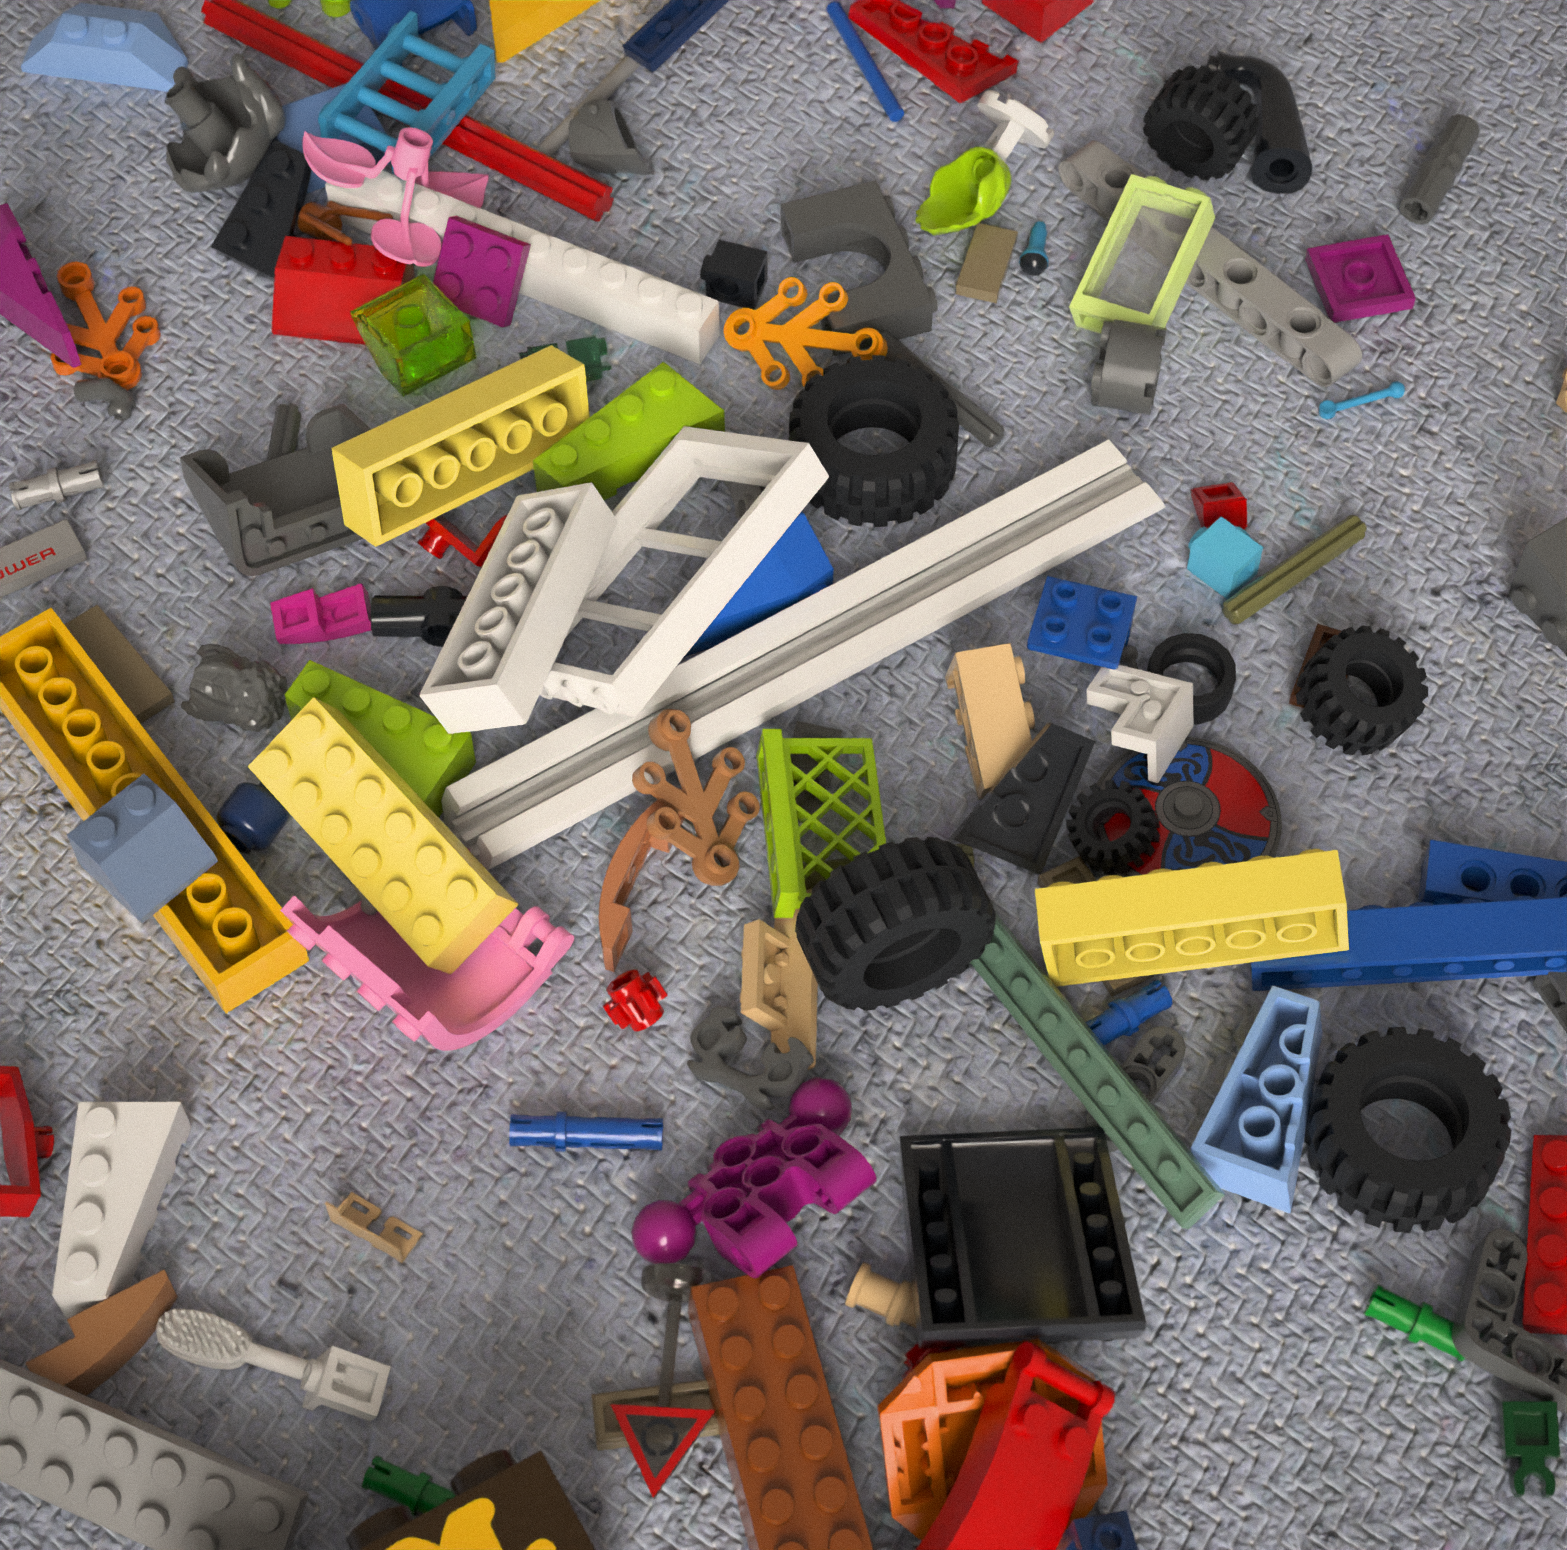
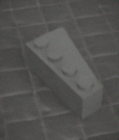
M1567 518L1526 542L1508 593L1516 609L1526 614L1542 630L1545 638L1551 644L1558 646L1566 655Z

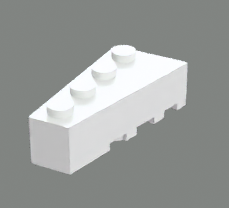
M181 1102L78 1103L52 1296L65 1318H70L130 1287L141 1259L140 1250L148 1230L152 1231L158 1216L157 1207L166 1184L170 1185L177 1167L175 1160L182 1143H186L192 1128Z

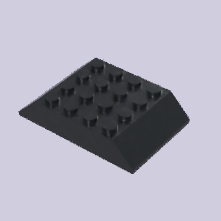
M1101 1127L900 1136L904 1221L919 1349L987 1346L1036 1338L1048 1344L1073 1341L1137 1339L1146 1330V1319L1105 1132Z

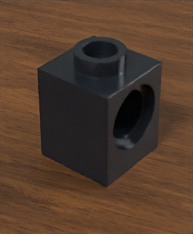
M718 240L712 256L706 255L701 266L700 278L705 280L706 296L722 303L755 310L768 280L767 251Z

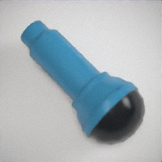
M1040 221L1036 222L1031 229L1028 247L1020 255L1019 259L1022 271L1030 276L1041 275L1045 272L1049 263L1045 252L1046 224Z

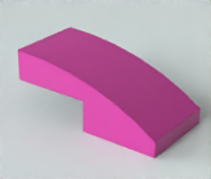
M362 583L319 597L312 588L270 602L276 640L279 644L329 641L371 630L370 599L368 591Z

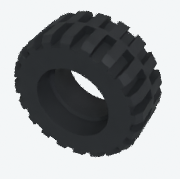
M873 355L872 360H861V356L848 358L847 363L841 366L836 362L823 369V376L816 374L805 383V390H801L793 401V410L789 415V440L809 443L829 475V478L809 503L817 509L823 506L824 514L831 518L839 520L840 517L848 519V524L862 527V522L874 523V527H887L888 522L897 520L898 524L912 520L913 513L918 512L921 515L934 507V499L938 501L943 498L949 489V482L954 479L959 435L958 411L954 401L948 398L949 392L938 380L933 383V375L921 367L917 370L911 368V363L899 358H897L896 362L886 361L885 356ZM883 428L901 435L909 444L889 454L866 455L846 448L837 440L857 429Z
M918 837L905 838L902 843L898 844L889 842L880 845L878 850L868 854L865 851L853 857L854 861L845 866L840 865L831 871L828 879L825 881L820 880L812 888L811 897H805L800 905V911L797 914L795 926L797 940L824 996L846 1009L855 1010L859 1007L867 1011L875 1010L877 1006L883 1005L889 1008L899 1005L903 1000L910 998L912 1001L922 997L924 992L934 987L936 989L948 983L949 978L955 974L960 975L968 969L969 963L973 959L977 960L983 954L985 944H990L995 929L996 912L967 854L960 847L947 840L943 841L935 837H927L924 841Z
M1390 1027L1383 1037H1380L1378 1031H1372L1361 1035L1357 1046L1355 1043H1347L1338 1050L1334 1061L1328 1062L1321 1073L1309 1107L1304 1142L1310 1146L1307 1153L1310 1167L1314 1171L1322 1170L1318 1183L1328 1195L1336 1192L1341 1197L1338 1206L1350 1215L1355 1210L1367 1215L1365 1223L1378 1228L1382 1221L1394 1224V1232L1410 1233L1414 1224H1420L1421 1229L1424 1232L1440 1229L1445 1218L1449 1223L1453 1224L1464 1218L1470 1207H1477L1486 1196L1505 1159L1504 1155L1511 1139L1512 1130L1507 1125L1511 1118L1509 1103L1505 1099H1498L1503 1088L1494 1074L1485 1075L1483 1070L1486 1063L1475 1053L1467 1056L1460 1051L1462 1046L1460 1042L1448 1037L1446 1042L1433 1038L1434 1031L1421 1028L1418 1029L1417 1034H1406L1405 1027ZM1385 1099H1403L1417 1103L1430 1110L1441 1120L1449 1133L1453 1149L1442 1157L1424 1161L1408 1160L1393 1155L1371 1138L1362 1122L1360 1111L1371 1103Z

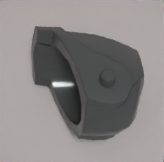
M602 99L585 102L569 122V150L573 161L600 173L655 175L653 167L647 165L638 151L618 102Z

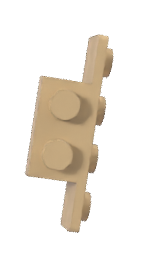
M812 889L806 890V893L812 892ZM795 909L793 918H775L774 928L760 919L744 924L743 948L741 951L742 987L740 1004L743 1015L771 1031V1043L774 1042L782 1053L790 1051L788 1044L790 1037L800 1040L813 1056L814 1062L808 1067V1070L816 1065L818 983L797 940L795 926L800 909Z

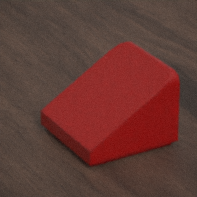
M1233 482L1191 489V498L1201 528H1209L1221 516L1234 526L1241 527L1242 529L1247 528V499Z

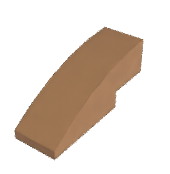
M165 1270L68 1318L67 1321L75 1337L27 1361L26 1365L29 1371L85 1396L90 1394L111 1378L142 1348L155 1332L158 1319L165 1311L171 1309L178 1298Z

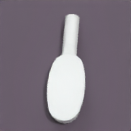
M173 1308L164 1312L158 1319L156 1326L157 1340L164 1349L178 1358L204 1367L232 1370L248 1363L302 1380L305 1368L310 1361L253 1343L247 1331L233 1322L202 1311Z

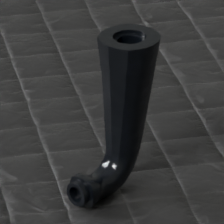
M1220 51L1217 52V56L1209 55L1207 67H1210L1211 71L1216 72L1220 70L1226 73V77L1229 79L1237 80L1240 84L1253 89L1257 94V117L1260 120L1259 127L1256 130L1251 176L1253 184L1266 192L1274 194H1291L1301 190L1309 182L1312 175V163L1294 93L1286 76L1276 66L1260 58L1235 56Z

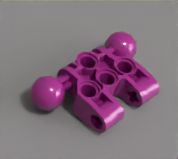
M814 1077L803 1082L790 1099V1116L779 1124L770 1119L765 1120L758 1126L759 1133L757 1135L750 1133L746 1136H736L721 1143L713 1154V1162L707 1166L708 1173L706 1175L696 1174L688 1180V1187L691 1193L683 1200L676 1203L674 1201L658 1199L643 1206L636 1216L631 1230L633 1246L644 1260L656 1265L670 1266L685 1259L695 1245L697 1236L696 1226L703 1221L718 1254L750 1277L758 1278L797 1246L796 1237L787 1222L795 1218L803 1206L814 1203L832 1214H837L876 1183V1174L867 1159L856 1148L839 1136L851 1121L853 1109L850 1095L839 1082L832 1079Z

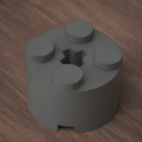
M1114 319L1113 322L1104 321L1099 347H1101L1099 360L1104 361V364L1095 363L1091 383V401L1098 402L1100 407L1150 415L1161 367V349L1165 344L1167 328Z

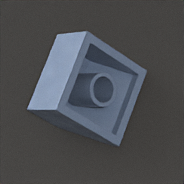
M144 773L67 834L79 865L142 924L218 862L216 855L177 803Z

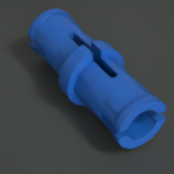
M1155 979L1125 999L1118 997L1109 1002L1108 1009L1085 1023L1105 1046L1123 1035L1129 1037L1138 1032L1140 1029L1138 1026L1146 1020L1172 1007V997L1165 985L1156 990L1161 986V982Z

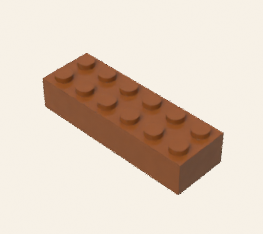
M794 1266L767 1270L756 1279L749 1275L691 1287L688 1315L704 1377L708 1383L712 1408L715 1410L714 1416L718 1421L719 1435L749 1550H873Z

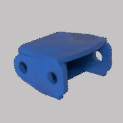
M470 0L350 1V9L354 20L361 31L369 38L375 51L387 38L391 27L395 23H400L410 10L417 13L418 35L451 19L467 36L474 34L477 30L475 9Z

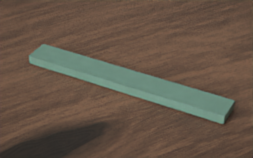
M996 914L995 929L990 944H985L983 954L977 960L973 959L970 962L971 965L1180 1227L1189 1229L1225 1196V1193Z

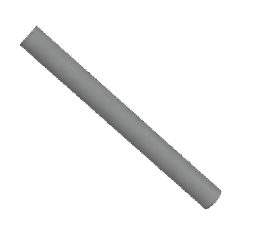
M626 56L536 149L552 156L569 139V122L582 105L590 100H607L640 64Z

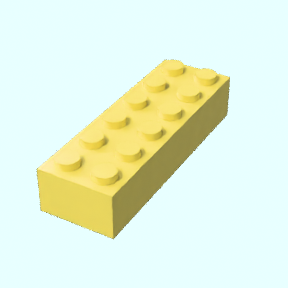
M551 345L332 447L344 525L377 547L533 470V460L590 417L584 364Z
M313 697L248 766L428 967L452 974L519 905L338 709Z
M1309 849L1298 855L1277 858L1262 855L1253 857L1246 862L1230 864L1208 862L1192 869L1176 871L1156 869L1146 875L1130 877L1108 875L1092 882L1073 884L1063 881L1053 883L1045 888L1035 889L1040 944L1048 977L1056 987L1349 950L1347 906L1338 850Z

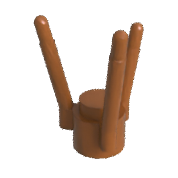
M311 201L303 206L297 221L300 231L314 239L329 241L336 239L346 245H351L352 238L341 232L342 220L339 218L341 215L375 221L393 219V216L379 211L342 206L334 201H329L326 206L316 201Z

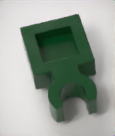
M1502 1401L1499 1403L1502 1458L1518 1459V1469L1514 1471L1510 1480L1511 1492L1514 1497H1522L1525 1492L1524 1479L1526 1476L1532 1475L1537 1477L1542 1484V1497L1549 1498L1554 1494L1556 1483L1553 1473L1545 1466V1459H1558L1560 1457L1557 1402Z

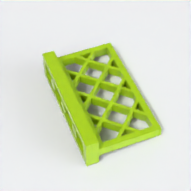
M762 729L756 760L774 918H793L795 909H800V905L805 897H811V893H806L805 879L814 871H817L826 879L830 877V872L833 869L824 861L835 850H838L850 861H854L853 857L861 854L845 842L857 829L873 841L874 847L868 853L878 850L880 845L886 844L872 738H782L781 729ZM790 754H808L819 764L806 775L791 763ZM841 754H862L863 766L853 775L835 760ZM826 769L845 783L833 795L814 781ZM793 780H795L798 784L794 786ZM804 789L824 803L812 815L796 804L795 798ZM851 789L868 800V807L859 815L840 801ZM830 809L850 823L839 835H836L819 821ZM798 820L803 823L800 827L798 826ZM810 829L829 843L817 856L800 843V838ZM803 861H804L806 864H808L804 869H803Z

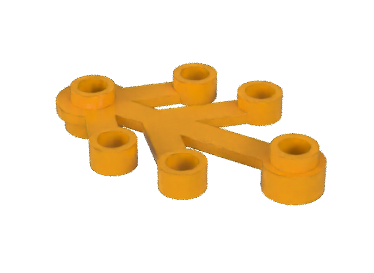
M795 277L786 278L780 283L776 296L757 310L741 308L734 311L727 318L724 325V337L728 344L738 351H749L762 370V381L773 390H781L787 386L790 381V372L782 363L775 361L764 341L780 343L802 374L804 388L805 383L814 375L820 374L823 376V369L816 365L805 347L850 352L854 357L861 356V360H872L873 355L886 356L888 350L885 338L873 328H862L855 334L809 329L831 312L840 311L846 306L848 294L836 282L825 284L819 292V299L784 325L770 324L772 320L789 306H799L807 298V288L799 279ZM793 286H799L798 294L793 298H787L788 290ZM833 291H839V299L834 303H828L827 298L829 294ZM749 322L750 328L748 332L739 335V327L743 323ZM865 338H872L871 347L868 350H860V343ZM780 369L782 371L780 379L770 382L772 371Z

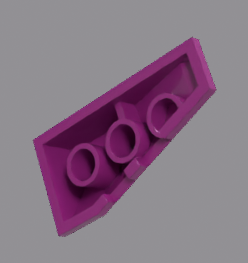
M8 203L0 205V315L71 367H78L82 364L70 330L51 291L47 288L35 257L32 258L25 244L26 238Z

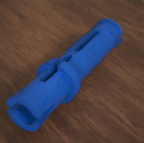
M557 1111L556 1116L511 1114L510 1147H555V1152H566V1147L662 1151L663 1118L567 1116L566 1111Z

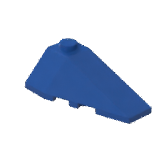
M802 511L684 657L710 649L833 584L834 568Z

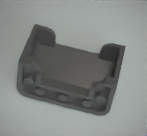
M344 404L324 409L310 419L306 427V448L229 473L226 460L217 451L211 449L200 450L180 457L183 477L230 562L242 574L247 576L261 575L363 539L344 525L331 448L371 429Z

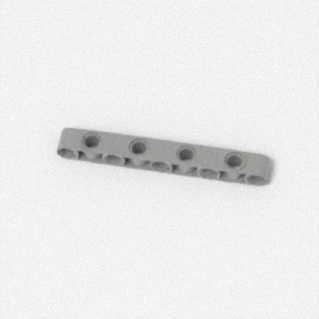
M1094 140L1062 161L1058 167L1059 175L1064 185L1092 207L1107 222H1109L1131 174L1143 178L1147 177L1104 144ZM1143 207L1128 238L1170 270L1192 221ZM1211 227L1186 284L1275 354L1292 364L1321 387L1331 386L1361 362V348L1350 334L1237 245Z

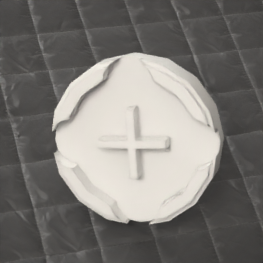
M988 90L984 92L977 107L988 119L997 124L996 129L984 148L994 150L1005 161L1019 139L1039 148H1046L1055 133L1053 129L1048 128L1046 121L1014 99L1008 98L1006 103L998 101L997 99L1000 94L997 91Z

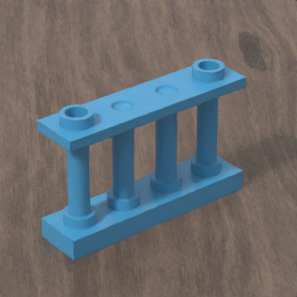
M410 10L400 23H395L391 27L387 38L333 101L327 102L322 107L318 116L321 138L337 139L344 132L386 152L387 146L396 147L398 137L393 138L354 119L367 105L411 126L410 128H417L428 133L433 140L430 151L431 157L495 80V51L480 43L470 56L461 58L419 38L417 13ZM410 53H414L455 74L448 83L444 82L440 85L400 66V64ZM389 78L433 99V101L425 110L421 109L418 112L377 91Z

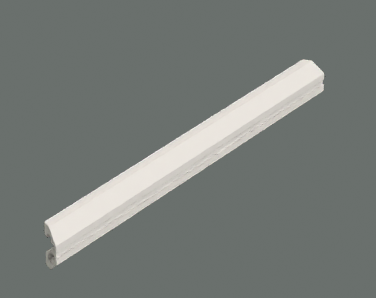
M1108 439L681 663L674 668L636 717L615 712L608 714L596 708L447 786L441 800L445 825L470 850L475 858L487 870H490L637 791L632 782V775L644 763L651 761L659 764L663 768L665 775L675 771L670 752L656 747L648 734L650 721L663 710H680L689 717L691 733L687 743L692 758L695 760L1165 508V505L1147 482H1143L1134 474L1131 467L1126 463L1125 457ZM670 722V725L673 728V730L677 731L675 726ZM644 772L645 779L649 783H652V776L649 773Z

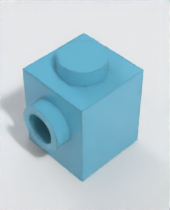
M1221 516L1209 528H1200L1191 538L1188 544L1190 554L1187 570L1228 599L1257 575L1263 547L1251 539L1244 529L1232 525Z

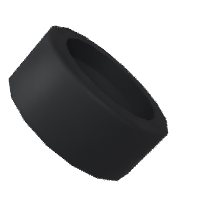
M1182 633L1168 637L1155 647L1148 661L1147 672L1163 676L1165 669L1181 662L1196 663L1209 669L1216 676L1218 685L1210 693L1200 696L1193 695L1194 725L1214 720L1226 710L1232 698L1236 682V664L1229 650L1217 640L1202 634Z

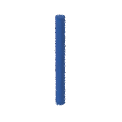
M838 1L831 2L826 7V12L890 121L897 122L901 120L905 114L904 110L846 12Z

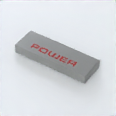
M67 519L0 548V598L87 560L85 551Z

